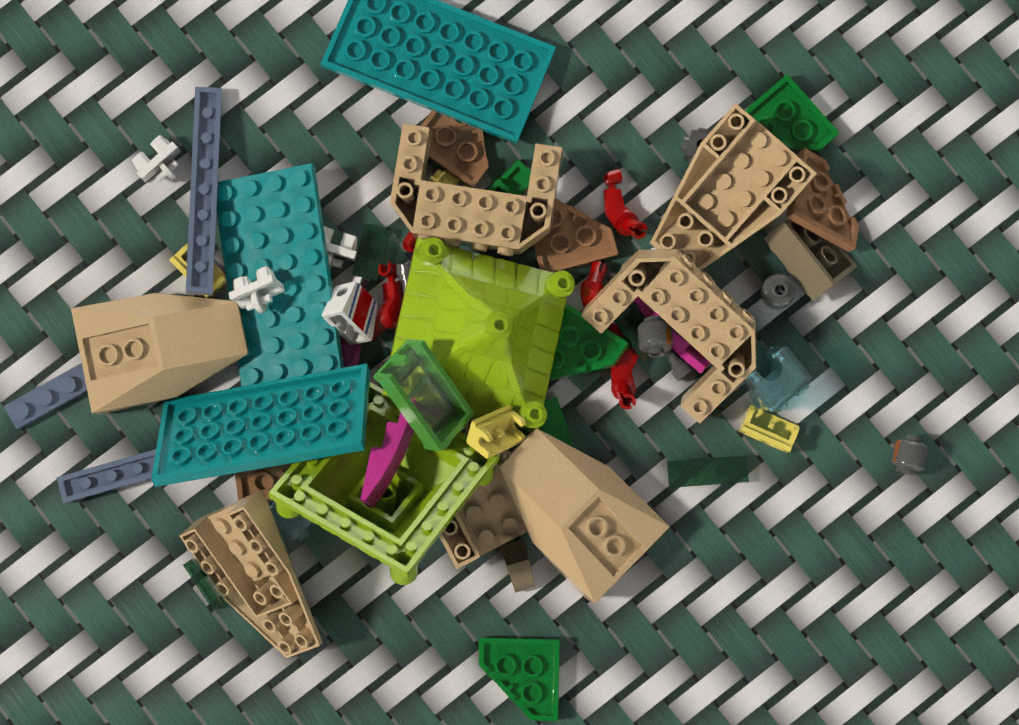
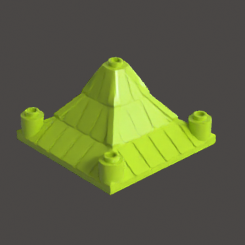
M418 237L390 357L407 339L424 340L475 413L472 418L477 419L509 404L512 410L519 414L526 422V425L523 427L515 422L517 429L530 432L535 428L540 429V426L547 419L544 401L566 299L575 288L574 278L566 271L553 273L445 245L442 240L436 237L427 239ZM419 366L401 384L406 394L415 387L419 377L425 376ZM429 380L411 397L415 399L418 405L443 411L449 409ZM383 388L381 396L389 397Z
M369 381L365 450L295 462L269 491V498L275 501L276 510L282 517L294 518L301 514V516L311 522L318 524L323 529L337 535L347 543L389 566L390 577L395 583L408 585L417 578L420 560L451 522L455 514L465 504L466 500L478 486L487 485L492 481L494 466L500 460V453L486 459L466 443L467 435L460 431L451 440V444L442 451L426 450L423 447L424 444L414 432L403 461L391 483L373 508L367 507L361 501V494L371 447L382 448L387 422L398 423L400 411L392 399L381 396L383 389ZM419 411L430 428L438 421L437 418L426 412Z

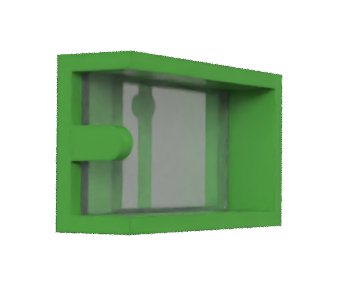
M407 339L373 376L376 382L381 384L422 441L423 447L426 450L442 451L449 447L452 442L451 440L459 431L466 428L468 421L475 415L424 340Z

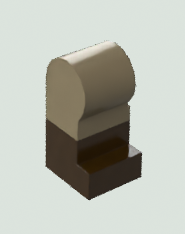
M524 539L501 545L515 593L536 587Z

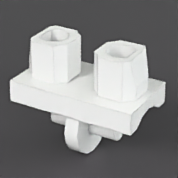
M159 135L150 144L158 153L153 159L149 160L143 152L138 153L132 159L134 166L138 170L137 174L145 183L153 176L159 183L166 176L173 181L176 177L172 171L179 164L175 160H171L181 151L173 141L170 143L163 136Z
M324 226L330 270L332 266L342 268L343 261L336 259L335 255L356 262L358 238L344 233L340 246L332 244L331 240L334 229Z
M267 266L257 270V281L251 283L247 276L234 279V290L229 292L230 300L236 301L241 309L246 308L248 311L256 309L259 314L267 312L266 303L273 301V296L285 292L283 284L276 279L274 272Z

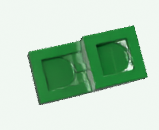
M518 159L488 190L522 195L529 187L531 170Z

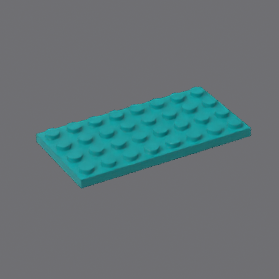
M348 0L322 59L321 67L517 144L556 47L439 0Z
M310 163L218 182L216 211L228 296L229 292L234 290V279L247 276L251 283L257 281V270L265 266L274 272L276 279L283 284L285 292L273 296V301L266 303L267 312L259 314L256 309L248 311L246 308H240L249 351L248 355L238 360L241 386L344 368L340 335L337 329L322 317L327 302L331 300L333 287L315 165Z
M361 364L165 400L151 479L154 486L159 487L365 450L370 381L368 365Z

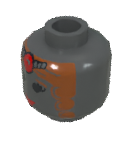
M660 316L645 318L644 322L638 326L639 349L647 353L649 357H663L665 352L673 347L672 327Z
M906 435V439H899L895 442L891 457V463L896 467L895 471L916 476L917 472H922L925 469L929 448L921 443L922 438Z

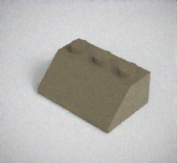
M787 219L764 238L770 250L778 256L785 265L786 270L793 275L804 293L812 301L858 267L844 249L790 219Z

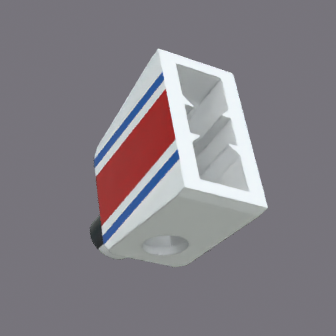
M354 277L350 283L337 285L333 290L331 300L327 302L322 313V317L331 326H334L350 345L372 341L377 302L366 291L368 281L362 277Z

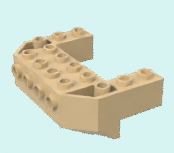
M403 124L390 204L415 239L418 237L424 239L436 237L442 240L445 245L460 248V245L468 246L474 251L486 252V250H494L500 255L513 256V254L523 253L551 232L563 156L562 147L535 144L527 196L424 181L432 136L429 127Z
M678 249L638 250L622 265L621 270L584 307L581 316L602 334L639 296L713 364L681 399L680 406L700 424L756 368V321L747 310L742 309L735 303V300L729 293L722 291L707 273L699 270L693 260L686 254H682Z

